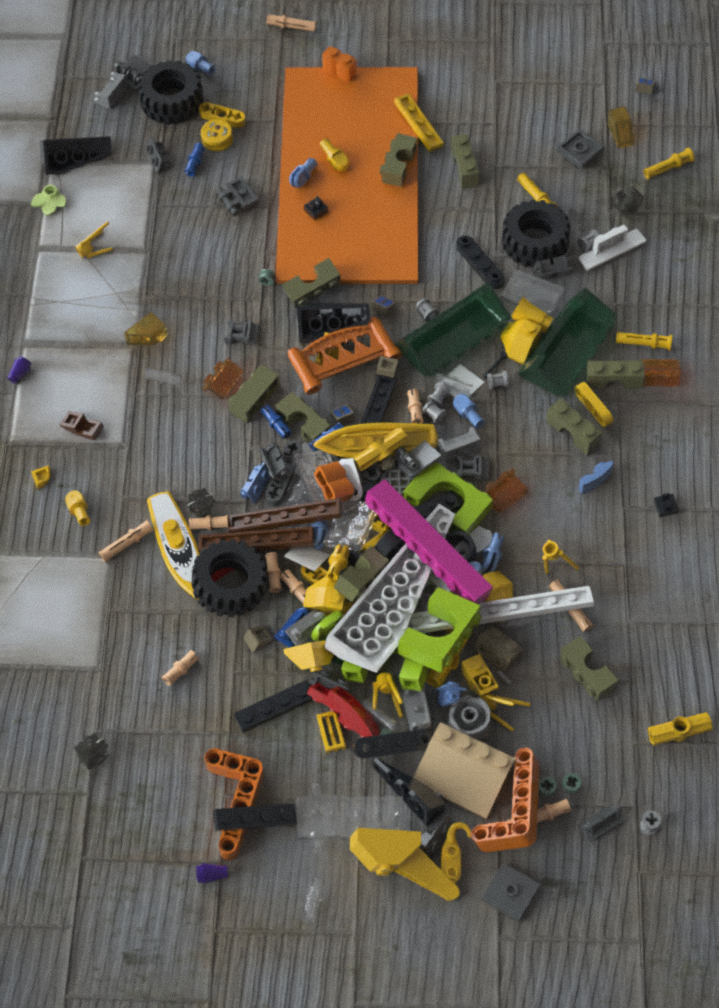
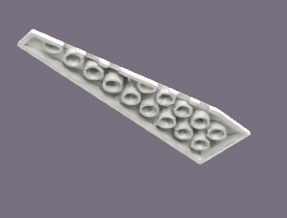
M438 504L426 521L445 539L455 514L441 504ZM405 543L329 633L324 648L342 660L377 673L399 646V640L406 631L432 569L423 563L420 557L413 550L409 549Z

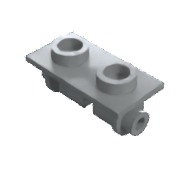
M314 609L286 629L285 632L293 643L298 646L311 637L312 631L326 618L324 612H317Z

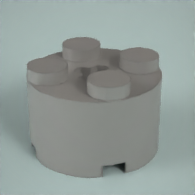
M469 695L460 697L458 702L453 703L451 706L449 727L478 741L482 740L489 732V706L481 698H474Z

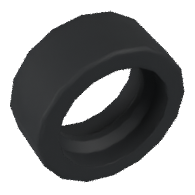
M390 530L381 537L374 548L390 562L405 545V542L401 537L396 536L393 530Z
M459 530L447 533L445 540L449 544L457 540L467 543L469 551L464 559L468 563L474 561L477 549L471 536Z

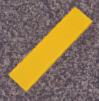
M410 94L395 98L394 103L427 150L430 152L442 148L444 142Z

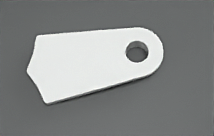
M353 458L341 459L339 463L346 471V478L353 484L354 490L357 489L358 491L357 495L354 496L353 494L350 500L357 501L362 497L363 489L355 460Z
M478 526L469 534L476 545L477 553L490 546L492 540L491 531ZM461 541L455 547V550L458 553L464 551L467 554L469 547L465 541Z

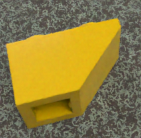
M480 654L462 661L461 673L470 689L480 697L499 688Z

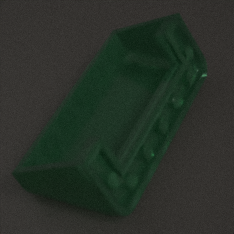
M487 282L420 328L403 337L395 346L399 347L406 359L424 377L428 375L430 378L439 372L437 368L440 366L443 368L453 363L452 358L456 356L459 359L467 353V348L471 347V349H474L481 344L479 340L482 338L487 340L493 336L495 329L502 330L508 326L507 321L512 319L489 282Z
M585 287L565 304L517 374L523 379L559 397L567 395L571 390V383H574L580 377V370L587 366L589 357H592L597 352V345L606 339V332L615 326L616 323L614 321L618 315Z

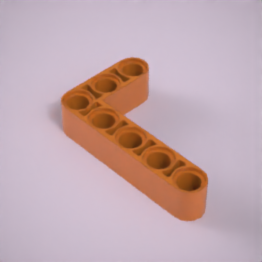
M213 748L208 750L205 754V763L209 772L239 780L230 808L255 806L264 778L262 763L255 758ZM212 759H219V762L215 764L210 763ZM232 764H239V767L235 769L230 768ZM252 769L259 770L256 774L249 773ZM248 787L253 789L249 793L243 792V790ZM246 830L235 832L222 831L218 846L223 859L231 861L238 856ZM227 845L234 846L231 851L224 850V847Z
M521 748L515 754L512 820L478 825L472 830L471 837L482 852L528 847L536 841L539 762L529 748Z

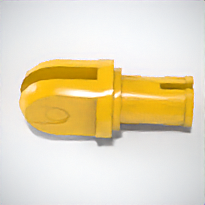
M328 138L323 139L319 146L327 153L329 163L337 171H345L349 166L348 157L340 148H335Z
M70 491L65 497L69 512L76 516L80 526H86L91 521L86 512L88 505L79 491Z
M338 544L333 554L329 557L330 567L326 577L331 581L333 575H335L333 581H337L341 570L345 569L348 565L349 547L347 545H344L342 548V544Z

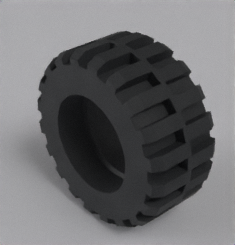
M167 60V62L161 61L157 65L153 64L150 66L149 70L146 69L139 79L138 92L141 107L144 113L152 120L155 119L156 122H165V124L185 122L189 120V117L192 118L196 115L200 105L203 103L201 77L197 70L190 67L187 63L183 64L177 60L176 62H172V60ZM168 89L182 90L180 93L170 96L160 94Z
M533 199L530 202L523 201L520 205H515L512 207V210L508 211L503 221L502 245L504 250H506V254L510 258L513 257L512 260L515 262H520L523 266L530 265L531 268H534V264L537 261L550 259L552 265V258L562 256L568 249L571 227L568 216L563 213L560 207H555V204L551 202L546 203V200L536 201V199ZM537 228L548 232L550 235L542 239H533L527 237L522 232L527 229Z
M224 539L219 540L218 544L213 542L208 545V549L203 548L200 551V556H196L192 567V589L194 597L198 599V603L202 607L206 606V611L213 613V611L217 612V616L223 617V614L228 615V617H234V614L242 616L245 615L246 610L251 612L255 609V604H260L262 596H264L266 591L268 573L266 563L263 562L264 558L260 553L256 554L257 549L253 546L249 548L247 543L243 541L237 543L236 540L231 539L230 542H225ZM234 568L244 573L248 581L241 587L226 589L214 583L211 576L220 569Z

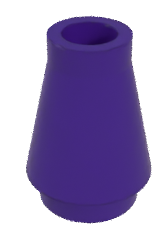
M19 356L18 359H15L7 379L16 384L31 369L32 363L25 357Z
M201 863V865L196 866L197 883L207 884L228 877L227 865Z

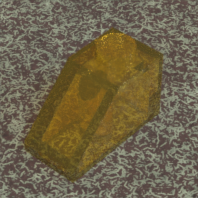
M626 107L610 109L607 125L617 147L622 148L634 145L631 118Z
M152 312L124 332L127 345L154 346L167 336L165 324Z

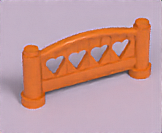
M377 317L370 318L368 325L337 330L317 339L301 351L294 347L287 352L289 360L304 384L303 389L307 395H312L323 387L321 380L380 358V356L399 359L402 356L401 350L394 345L380 319H377ZM365 334L369 335L370 348L358 342L357 337H363ZM353 341L355 343L354 354L342 348L341 344ZM337 347L339 349L338 360L326 354L325 350ZM321 353L323 355L322 367L311 361L309 356Z

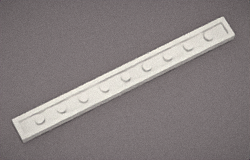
M590 586L482 602L479 604L481 605L480 614L482 615L479 624L594 606V600ZM425 611L413 613L406 630L410 627L421 633L453 629L454 627L450 623Z

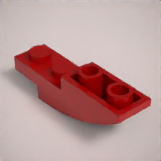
M320 683L309 687L307 694L315 702L328 706L332 712L340 713L338 722L342 723L346 729L357 732L361 738L380 735L381 732L372 716L347 691L339 686L330 690Z

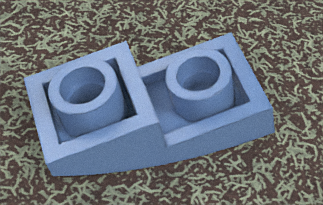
M612 460L594 466L592 475L587 474L580 479L579 490L581 494L595 489L610 476L613 468Z

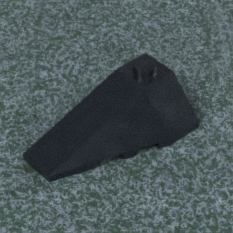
M111 136L39 140L45 175L64 174L72 169L112 154Z
M369 303L299 304L297 306L299 343L314 342L323 337L325 332L332 333L370 322Z
M377 757L372 758V767L426 827L433 822L436 816L445 812L446 800L439 792L435 793L432 788Z

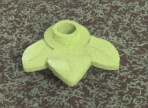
M47 185L42 193L36 194L33 197L31 206L41 207L45 215H51L56 211L57 207L65 206L66 199L54 185Z

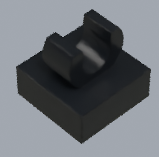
M317 196L304 205V211L316 220L328 212V207Z
M666 493L659 497H654V504L659 517L678 514V507L673 494Z

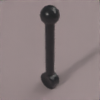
M505 351L500 352V357L487 372L483 373L484 379H487V374L491 373L502 359L507 358Z

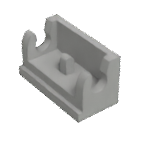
M112 72L110 74L112 76L110 82L102 92L94 94L96 96L94 103L110 109L127 88L126 76L123 74Z
M473 427L469 428L470 431L445 442L442 438L438 440L437 447L445 462L455 459V456H463L480 449V438Z
M424 688L422 692H410V690L406 689L403 701L409 730L426 729L431 731V721Z

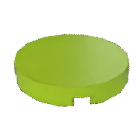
M338 610L324 618L311 633V638L314 642L326 640L329 633L345 615Z

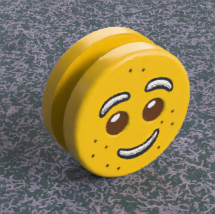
M214 119L206 122L201 128L202 143L206 149L220 152L231 146L233 134L228 122Z

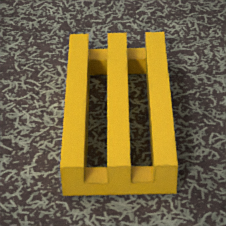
M330 711L317 714L316 717L326 754H329L331 751L337 752L339 749L346 750L337 713ZM330 716L334 718L340 744H336ZM322 718L326 720L332 746L328 744Z

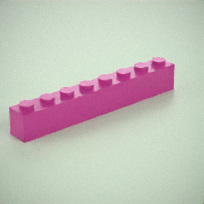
M385 479L368 490L365 499L367 506L374 510L380 519L392 528L396 536L401 537L407 547L413 550L420 557L421 561L427 564L434 574L447 584L451 591L478 605L489 597L493 587Z

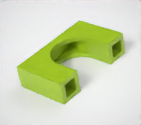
M436 462L422 470L403 491V498L413 507L427 502L433 494L440 491H453L459 495L464 505L454 516L449 531L459 530L466 532L468 535L492 510L493 499L489 494L479 491L472 483L465 482L458 474L451 473L441 463Z
M438 587L428 600V614L450 623L454 627L453 632L443 637H431L408 627L399 640L398 654L442 673L446 666L449 667L455 653L460 652L464 640L470 638L473 627L479 625L482 618L480 614L481 605Z
M398 647L393 653L398 654ZM404 657L405 660L399 675L402 689L422 692L429 667ZM345 660L341 668L345 681L358 683L365 682L369 671Z

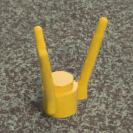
M109 222L104 223L84 241L75 246L81 258L86 256L87 259H90L93 256L113 250L110 247L91 252L93 247L90 242L103 233V229L109 225Z
M547 540V543L543 546L544 555L542 557L546 574L549 573L548 560H556L559 556L576 570L579 569L560 550L555 542Z
M388 672L381 673L376 677L377 682H373L372 709L376 710L378 690H380L383 694H391L398 715L402 718L403 714L399 704H402L403 701L395 686L392 674Z
M491 693L480 697L489 706L490 717L510 731H514V728L491 712V710H496L498 703L510 706L515 704L531 706L529 702L501 697Z

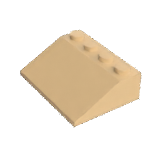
M440 722L413 778L432 788L435 793L439 792L445 800L486 820L513 769L515 758Z

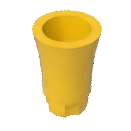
M522 297L511 316V319L516 321L527 319L542 326L541 332L543 333L547 331L553 320L551 316L546 315V312L530 303L525 297Z

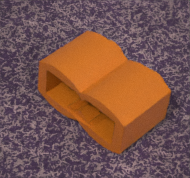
M328 47L323 52V69L326 72L337 75L341 80L350 82L357 75L356 59L353 56L344 54L334 47Z
M338 461L318 466L314 472L315 479L320 488H322L326 500L340 498L344 502L351 499L354 494V486L346 478V471Z

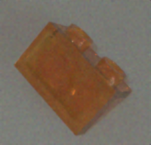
M228 358L223 363L219 361L213 368L215 373L213 375L209 373L203 381L205 385L202 390L209 389L221 400L244 372Z
M641 359L644 362L643 386H679L681 369L678 359Z
M513 468L509 471H504L496 481L488 483L485 487L484 492L491 496L493 499L492 507L498 513H501L528 492V488L515 476L516 470Z

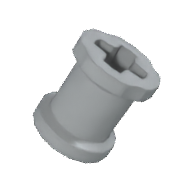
M591 230L587 236L579 238L580 248L584 252H588L593 247L594 239L599 236V233Z
M424 298L416 304L415 309L421 312L426 322H431L438 316V310L430 305L429 299Z
M506 371L493 375L491 373L487 374L490 390L500 386L509 387Z
M436 383L434 386L435 390L427 397V401H434L435 405L440 408L445 396L449 395L450 389L442 383Z
M432 400L428 401L422 409V413L431 417L435 424H439L447 414L444 409L441 410Z
M652 810L644 813L640 829L645 835L652 836L658 832L661 824L659 813Z

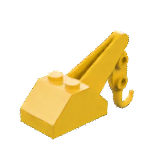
M461 822L454 823L449 827L447 838L441 850V870L419 848L421 845V832L357 828L350 837V850L370 872H376L378 876H389V873L394 871L445 900L453 901L459 896V888L455 883L461 876V850L455 838V832L458 829H463L470 838L471 830L469 826Z

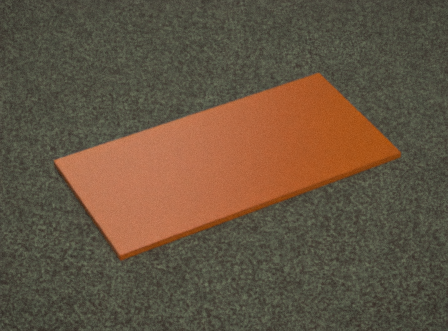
M323 67L285 68L276 284H283L298 275L305 283L314 282L317 279L314 273V266L327 258H330L340 274L341 282L339 284H418V136L394 103L395 98L410 94L418 106V67H356L357 75L350 82L341 80L337 75L326 72ZM397 133L417 137V150L412 162L407 160L401 161L407 163V175L402 187L383 183L382 175H380L381 165L385 164L386 153L390 152L391 141L396 138ZM328 138L335 148H340L348 157L349 166L345 171H337L329 163L327 153L319 146L323 139ZM309 158H314L318 165L311 171L310 179L300 188L291 186L289 178L295 168L299 165H304ZM318 196L328 207V212L314 220L304 211V205Z

